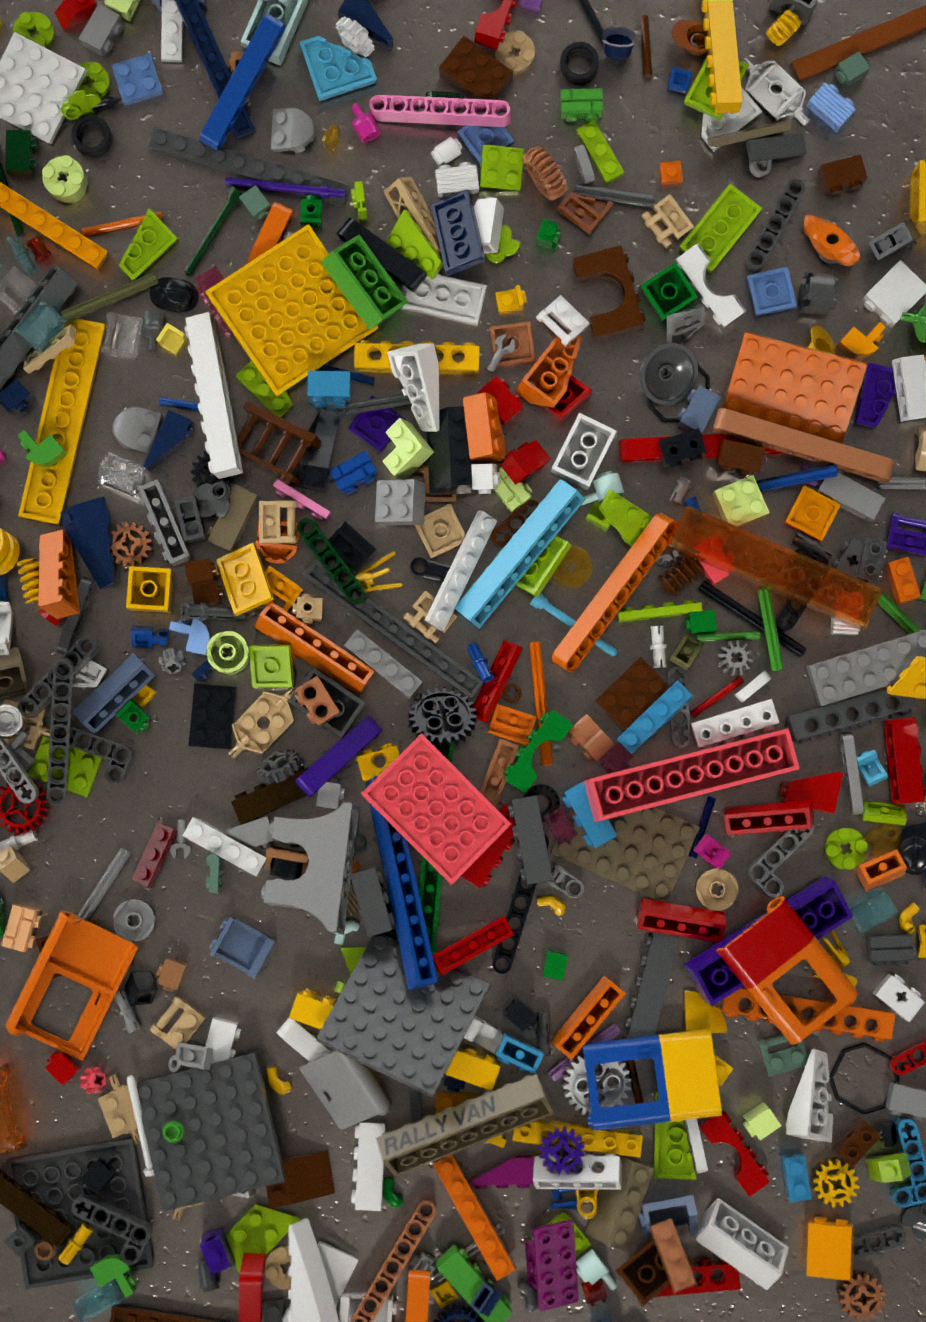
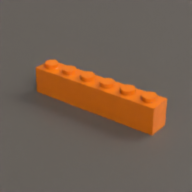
M270 601L257 619L256 629L280 645L291 644L293 654L359 697L370 682L375 670Z
M451 1154L433 1164L435 1170L495 1279L498 1281L515 1271L517 1267L473 1187L470 1186V1182L455 1155Z

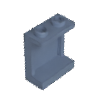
M233 916L229 920L225 918L219 929L222 931L220 937H215L209 947L212 950L210 955L216 956L242 970L253 979L257 978L277 940Z
M693 1195L642 1204L643 1213L639 1214L642 1237L647 1236L648 1243L652 1241L650 1227L671 1218L675 1227L688 1225L690 1237L697 1235L698 1214Z

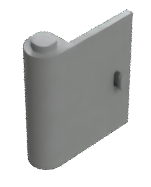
M332 1050L330 1053L299 1067L340 1130L378 1114L383 1116L391 1110L392 1101L371 1069L338 1051Z

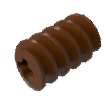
M692 555V558L689 556L685 558V563L683 561L678 562V567L672 566V573L666 570L664 572L665 577L659 575L657 579L667 595L670 596V592L678 595L676 588L684 591L683 583L691 586V578L697 582L698 573L703 577L705 573L701 564Z

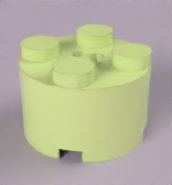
M68 155L56 157L49 161L42 170L44 186L56 201L73 204L84 197L88 178L81 165L75 159Z
M224 631L217 633L207 644L208 662L221 673L229 675L239 673L247 667L250 661L249 644L236 632ZM233 648V650L231 651L233 655L231 657L227 656L225 658L226 653L224 651L226 649L231 650Z

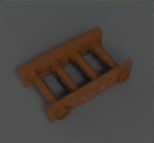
M246 401L243 409L248 413V419L237 437L240 456L279 475L278 479L287 484L293 482L298 485L299 480L292 474L306 449L311 446L318 449L322 441L316 435ZM260 419L265 422V428L251 453L242 450L241 447L255 422H258ZM278 428L282 430L283 435L268 462L258 458L272 431ZM296 437L299 439L300 445L284 471L275 465L289 440Z

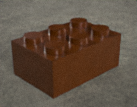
M464 35L439 66V76L469 99L498 100L513 80L512 70Z
M640 657L594 703L624 732L670 686Z
M654 1239L615 1270L641 1307L645 1306L670 1285ZM685 1253L686 1258H687V1261H688L689 1266H690V1268H691V1267L694 1265V1263H693L692 1260L689 1258V1256Z

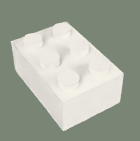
M579 413L556 458L551 473L588 491L617 431Z

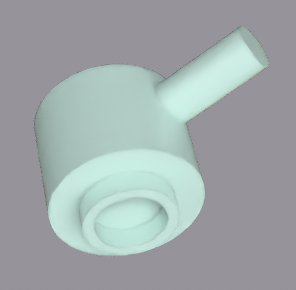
M608 471L597 475V479L593 481L596 492L583 496L586 500L582 503V506L597 500L602 502L608 490H612L620 496L625 494L619 473Z
M593 1248L576 1261L578 1266L576 1271L585 1283L589 1281L593 1285L602 1278L611 1290L617 1288L618 1284L608 1273L610 1272Z

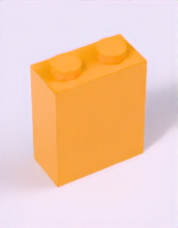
M814 1217V1220H810L808 1223L807 1276L851 1280L853 1276L854 1224H850L845 1219H836V1222L827 1221L825 1217Z

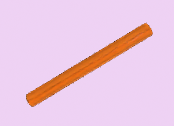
M531 642L529 648L537 727L539 728L542 724L539 720L545 711L548 712L541 643ZM546 741L539 745L542 766L553 764L551 741Z

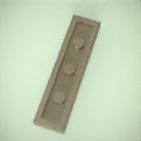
M778 121L707 138L708 145L720 147L792 129L791 121Z

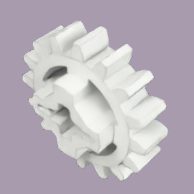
M344 16L335 24V28L342 38L341 42L351 49L353 53H359L360 56L368 57L375 50V46L372 44L373 41L368 36L369 32L365 27L358 24L357 21H352Z

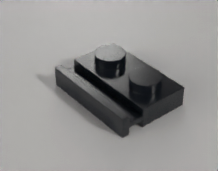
M346 521L329 538L344 561L356 572L372 553L376 551V548Z

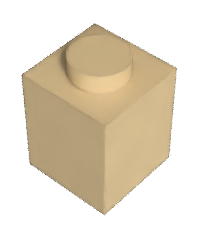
M11 845L0 851V872L11 882H16L30 871L25 858Z

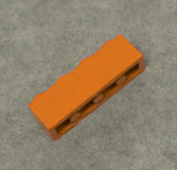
M603 976L551 1039V1043L572 1060L626 993L606 976Z

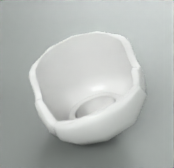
M0 705V735L12 736L22 727V714L13 705Z

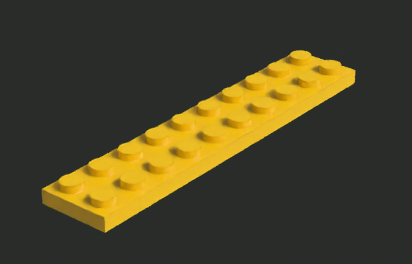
M78 318L67 323L63 321L61 331L70 324L76 329L75 343L70 348H64L60 351L59 355L54 359L35 441L39 445L51 435L68 454L57 464L50 467H40L30 462L18 514L22 518L59 526L62 520L60 512L65 507L106 330L105 324Z

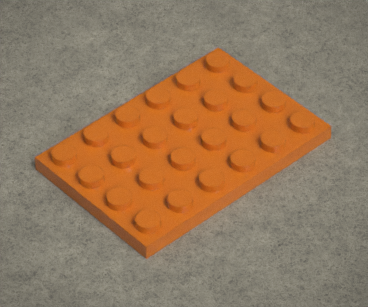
M744 332L723 408L795 430H803L805 433L842 444L867 363Z

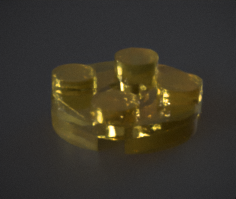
M571 546L552 575L555 581L566 588H578L585 584L593 570L589 554L580 547ZM575 562L577 571L568 572L566 564Z

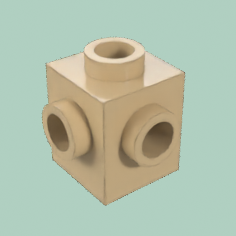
M302 594V597H297V603L293 602L292 615H296V618L306 625H313V622L321 623L323 598H314L312 594Z

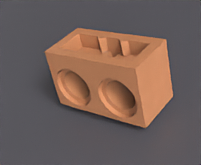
M318 676L295 689L298 693L295 697L301 707L303 705L307 707L309 712L306 715L312 725L316 723L318 726H321L341 713ZM308 688L316 689L317 694L315 698H306L305 692ZM319 706L327 707L328 713L326 716H317L316 710Z

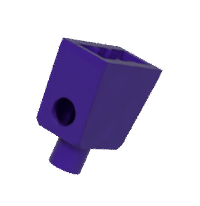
M223 1226L202 1234L200 1247L211 1275L236 1265Z

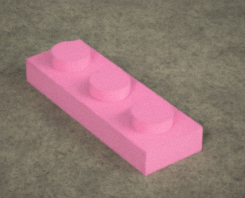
M278 479L273 485L274 489L277 490L275 494L285 500L288 497L293 501H297V508L302 511L305 508L312 512L310 515L320 522L322 519L325 521L329 520L331 516L330 511Z

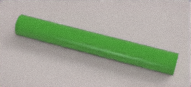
M760 631L697 633V639L700 641L760 639Z

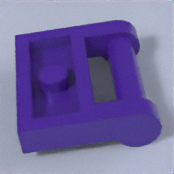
M892 512L886 548L926 556V520L901 516L899 513ZM898 523L924 528L925 533L898 529Z

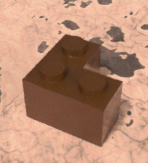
M209 558L184 563L187 581L192 589L194 604L205 603L207 606L222 604L221 598L225 597L223 587L218 584L217 578H221L218 565L216 566V563Z

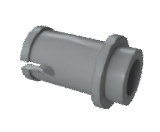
M684 477L677 480L678 485L670 497V500L682 505L688 490L692 489V481Z

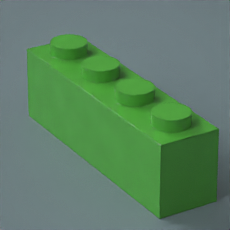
M454 1244L435 1261L436 1267L461 1296L471 1304L484 1282L491 1283L496 1287L497 1285L490 1278L487 1280L482 1275L484 1272L477 1263L473 1265L469 1261L470 1256L462 1247L459 1249ZM502 1294L489 1317L484 1314L479 1315L485 1322H504L513 1314L510 1307L512 1303L505 1294Z

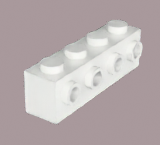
M769 699L691 723L690 729L696 748L702 747L705 750L715 747L714 743L722 741L723 744L735 741L734 737L742 735L743 738L755 735L754 731L761 728L763 732L775 729L774 724H778L779 720L773 701Z

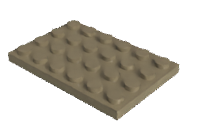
M583 777L581 782L588 780L589 778ZM652 807L608 819L617 837L597 848H593L592 845L587 846L582 836L585 832L582 827L578 828L572 818L575 814L571 808L569 809L550 854L655 900L668 903L698 833L699 826Z

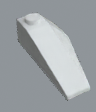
M434 343L416 344L387 352L392 372L395 378H399L404 388L402 392L404 396H408L412 404L411 410L421 430L424 432L439 431V363Z
M816 1049L811 1050L788 1111L786 1121L787 1135L832 1143L833 1114L829 1113L828 1101L832 1100L831 1093L827 1091L826 1083L830 1077L828 1055L825 1052Z

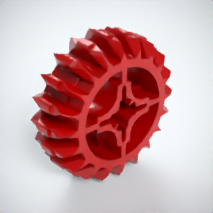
M14 778L15 782L20 781L18 778ZM25 781L23 784H20L17 787H23L25 789L23 785L27 784V782ZM7 782L6 786L8 789L0 786V791L2 792L0 794V821L3 820L2 828L8 826L9 833L15 829V833L19 835L22 829L25 834L28 833L29 827L32 831H36V824L43 826L44 823L40 818L47 819L48 815L43 812L50 811V807H45L44 803H49V801L43 799L47 791L39 792L38 798L31 803H26L25 807H23L25 808L24 810H16L18 809V803L21 801ZM38 784V785H36V786H37L38 790L40 791L41 788H42V785H41V784ZM12 795V805L6 811L7 799ZM37 801V810L32 818L31 807ZM20 814L22 818H25L26 823H16L10 816Z

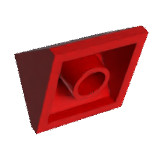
M572 375L569 378L565 394L556 406H543L560 425L591 398L592 395L591 388Z

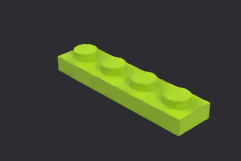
M696 600L683 601L684 605L676 606L675 602L663 603V607L655 608L654 605L642 606V610H634V607L622 608L621 612L617 613V621L620 623L686 615L689 612L703 611L702 602L696 603Z

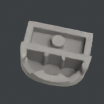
M297 108L273 109L271 150L274 152L294 151L295 153L304 151L309 142H313L315 138L316 126L314 121Z
M139 407L126 409L115 418L112 427L113 435H115L119 445L125 449H133L149 454L155 441L161 413Z

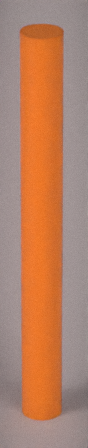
M162 212L154 213L160 220H164ZM146 215L82 228L81 232L83 236H90L137 226L142 223Z

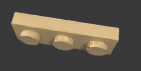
M70 324L27 355L24 360L23 369L28 374L34 370H39L46 361L56 358L64 348H70L75 343L76 329Z

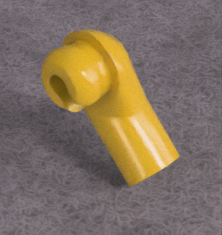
M266 1068L269 1087L279 1095L289 1093L291 1091V1084L288 1081L283 1082L278 1079L277 1068Z

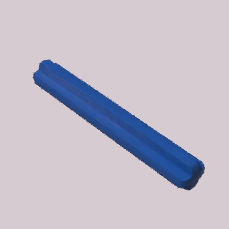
M834 464L761 479L756 482L760 492L837 477L838 468Z

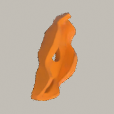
M806 215L803 223L804 232L821 256L828 260L838 261L844 266L854 265L861 259L855 243L847 233L834 223L823 218ZM834 234L839 240L835 244H829L826 238Z

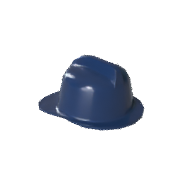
M624 27L605 29L602 37L605 55L615 59V64H618L620 59L629 58L635 45L634 32Z

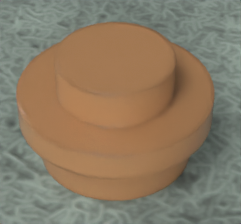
M43 1238L36 1243L34 1251L40 1260L46 1261L55 1255L57 1248L47 1239Z

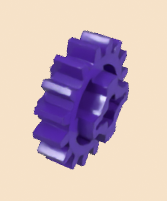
M556 1126L554 1133L549 1130L547 1131L548 1138H541L544 1144L539 1145V1150L544 1152L539 1154V1158L545 1159L543 1161L544 1167L550 1165L549 1172L557 1169V1173L560 1175L562 1170H565L568 1175L570 1168L575 1171L577 1170L576 1163L583 1164V1160L580 1157L585 1156V1151L580 1149H583L585 1144L584 1142H579L581 1140L580 1134L574 1136V1129L567 1132L566 1126H564L562 1131H559ZM559 1138L554 1143H551L554 1139ZM568 1139L572 1140L576 1147L570 1145ZM564 1143L565 1151H563V1154L560 1158L559 1150L561 1149L562 1144ZM548 1154H550V1156H554L555 1159H556V1162H554L553 1160H551V1158L549 1157Z

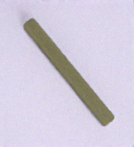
M154 273L148 274L61 311L62 319L65 323L155 286L158 284L157 277Z

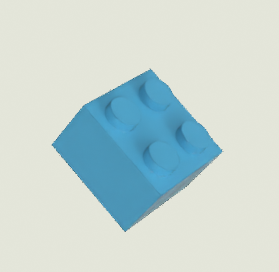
M308 371L307 396L310 404H314V407L325 408L326 405L345 408V404L352 402V377L350 371Z

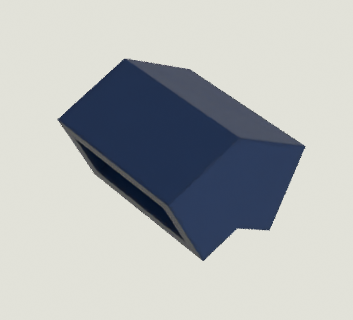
M484 1282L470 1306L479 1314L489 1317L502 1296L501 1289L491 1283Z

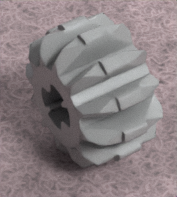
M739 640L735 642V647L729 641L727 642L728 648L725 646L720 648L725 654H718V658L724 659L718 665H726L723 670L724 673L731 669V676H735L736 670L739 675L744 674L743 668L750 670V666L747 663H752L754 659L747 658V656L753 652L752 650L745 651L748 647L746 643L740 648ZM731 654H738L740 656L738 658L740 659V662L737 661L733 663L731 661V659H733V657H731Z

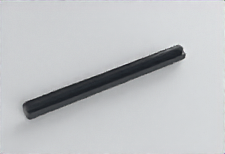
M703 581L698 588L700 592L765 634L764 623L761 617L707 581ZM777 629L779 644L796 656L802 657L807 650L806 647Z

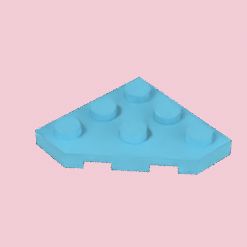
M321 36L299 42L319 101L377 83L370 60L364 57L361 58L344 47L336 46Z

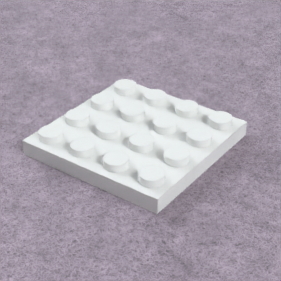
M14 32L0 60V118L22 130H31L35 137L52 145L65 118L61 112V105L69 100L73 92L79 90L88 70Z

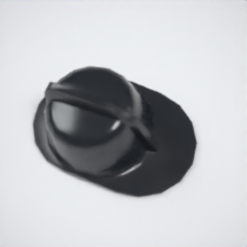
M162 277L157 279V285L150 288L151 301L162 309L188 312L198 302L196 287L186 280Z
M920 824L907 827L902 832L898 852L907 866L906 873L921 875L926 872V826Z

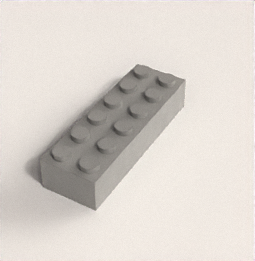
M926 629L805 665L817 705L824 706L895 684L900 679L899 675L901 672L907 669L917 656L926 657Z

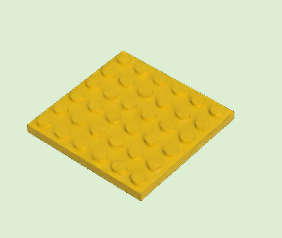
M309 224L205 291L207 297L276 397L306 378L308 371L318 370L354 346L355 343L360 342L379 329L376 326L369 330L323 267L321 261L329 253Z

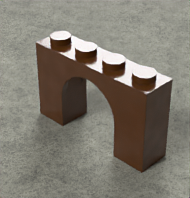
M621 245L573 258L572 265L578 283L599 277H607L616 281L623 291L624 299L618 308L590 317L589 323L594 342L642 329L643 322L646 321L643 309L640 310L638 302H640L638 290H634L632 285L634 282L632 270L628 271L626 264L629 263L626 251L622 250Z

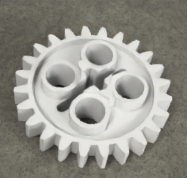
M576 1054L578 1060L575 1062L570 1059L572 1067H565L569 1074L562 1075V1078L567 1081L562 1084V1087L568 1089L564 1092L565 1097H570L567 1101L570 1105L574 1104L573 1108L575 1111L580 1109L582 1115L587 1111L588 1114H591L589 1094L587 1097H584L588 1093L584 1056L581 1057L579 1054ZM624 1061L600 1064L599 1070L595 1071L596 1081H600L597 1085V1092L602 1094V1098L599 1100V1105L602 1108L614 1107L617 1103L623 1106L621 1098H628L624 1091L631 1090V1087L626 1084L631 1081V1078L625 1076L630 1071L628 1068H624L626 1065ZM610 1077H616V1081L613 1084L607 1085V1080ZM586 1080V1085L583 1088H577L578 1082Z

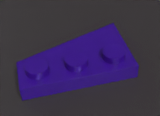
M870 362L867 363L854 424L870 428L878 426L888 408L889 402L893 395L896 394L893 368Z

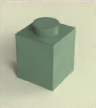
M859 51L838 64L835 76L838 82L843 83L845 88L865 77L870 67Z
M256 185L239 196L242 205L255 223L258 220L263 221L267 218L271 206Z

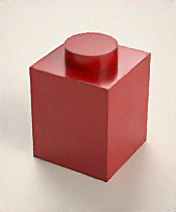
M55 1051L47 1059L49 1064L45 1067L62 1086L81 1069L67 1053L62 1051L59 1053Z

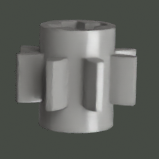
M168 648L163 651V656L159 657L162 671L166 670L170 674L182 671L181 665H186L182 650L178 651L175 648Z
M421 1251L420 1255L414 1253L409 1261V1264L412 1266L410 1270L430 1271L431 1277L436 1267L433 1265L435 1259Z

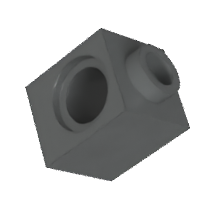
M24 1222L4 1242L20 1257L40 1236Z

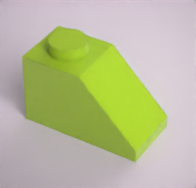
M907 1153L865 1158L871 1180L881 1183L904 1181L912 1174Z

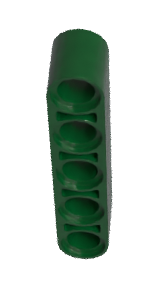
M310 518L300 519L297 524L298 533L346 598L356 605L364 604L368 598L367 590L319 525ZM307 524H312L311 532L304 533V527ZM320 540H324V547L320 550H317V542ZM336 556V564L334 566H329L328 560L331 557ZM344 573H348L349 580L345 583H341V575ZM360 589L361 597L354 600L352 597L353 592Z

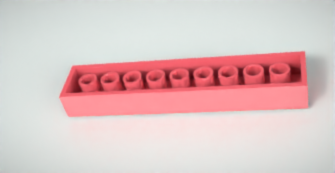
M787 728L602 775L583 782L594 822L788 773L800 768L790 731Z

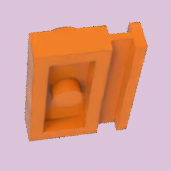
M497 704L488 733L528 745L529 740L527 737L532 732L537 717Z

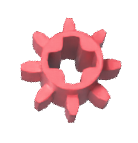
M99 1067L84 1069L85 1074L79 1077L80 1088L87 1089L86 1094L101 1093V1088L107 1084L106 1073L100 1072Z

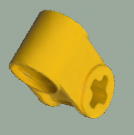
M576 1189L579 1214L584 1219H592L598 1210V1189ZM591 1203L594 1206L593 1210L590 1213H584L581 1210L583 1204Z

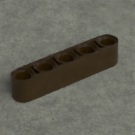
M0 1169V1204L50 1243L58 1247L61 1246L73 1230V1226Z

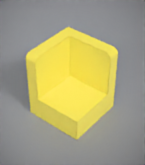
M169 323L165 325L156 339L161 347L175 356L179 354L188 340L183 332Z

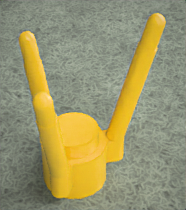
M395 551L387 554L366 569L359 571V574L356 575L367 590V593L374 590L402 587V583L371 586L375 584L373 578L389 572L390 569L386 568L373 574L370 571L396 554Z
M832 930L830 933L838 948H834L827 938H823V941L831 951L829 953L830 957L840 969H843L850 962V959L847 956L848 952L842 946L835 931Z

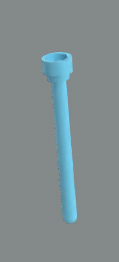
M541 592L538 598L534 597L530 605L536 609H545L571 628L576 621L549 603L544 593ZM599 637L595 645L609 655L616 656L617 649Z

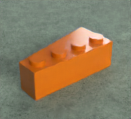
M63 529L40 535L38 607L56 619L80 613L73 543Z

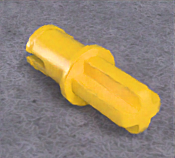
M82 1223L73 1238L70 1237L68 1239L69 1243L58 1257L63 1264L68 1265L77 1252L84 1248L83 1244L90 1234L93 1233V1228L86 1223Z

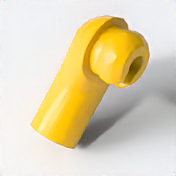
M557 895L536 896L537 906L549 905L558 916L565 913L566 904Z
M914 902L899 915L900 929L906 934H912L915 930L912 917L920 908Z

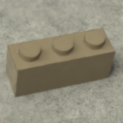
M235 484L233 489H231V495L228 499L230 503L228 513L223 518L216 514L217 522L215 526L211 525L207 532V537H209L207 541L210 544L229 553L234 551L259 500L258 495Z

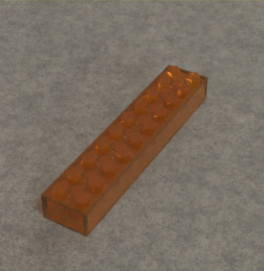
M688 505L683 511L668 548L861 631L868 627L883 589Z

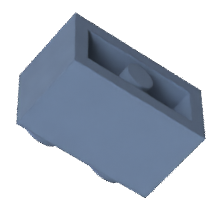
M700 385L696 391L692 389L687 398V401L690 402L687 409L683 407L677 417L680 419L678 426L687 431L699 428L702 434L721 396Z

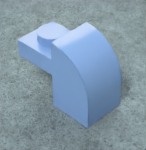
M177 619V622L171 621L169 630L189 635L186 646L187 652L207 656V644L212 636L209 628L203 622L193 619L190 626L189 621Z

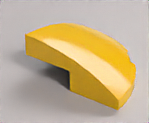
M684 990L685 1032L710 1029L711 1034L726 1033V1021L719 1007L709 1005L702 999L699 992Z

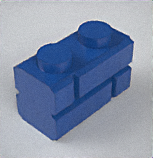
M365 450L329 470L341 494L346 493L347 495L358 490V485L362 483L367 485L376 480L375 476L378 475Z

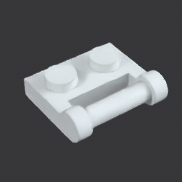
M561 295L536 317L540 323L543 322L562 340L561 343L565 347L590 324ZM549 315H550L560 326H562L569 334H567L565 331H563V330L549 317Z

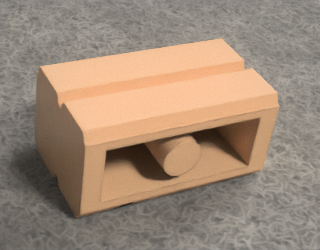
M13 904L1 946L21 952H28L30 948L33 949L36 942V936H33L35 928H39L42 921V916H40L41 910Z

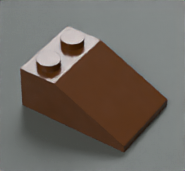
M328 1150L282 1158L286 1181L266 1186L269 1208L292 1205L334 1194L335 1190Z

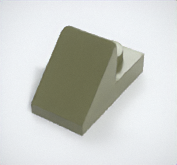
M686 632L669 660L687 671L704 643Z

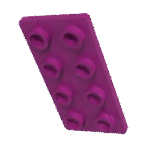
M566 1220L534 1228L532 1230L533 1239L525 1241L528 1282L537 1290L538 1309L542 1312L578 1302L573 1221Z

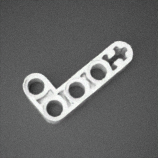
M475 1015L464 1038L471 1042L474 1041L496 1054L504 1032Z

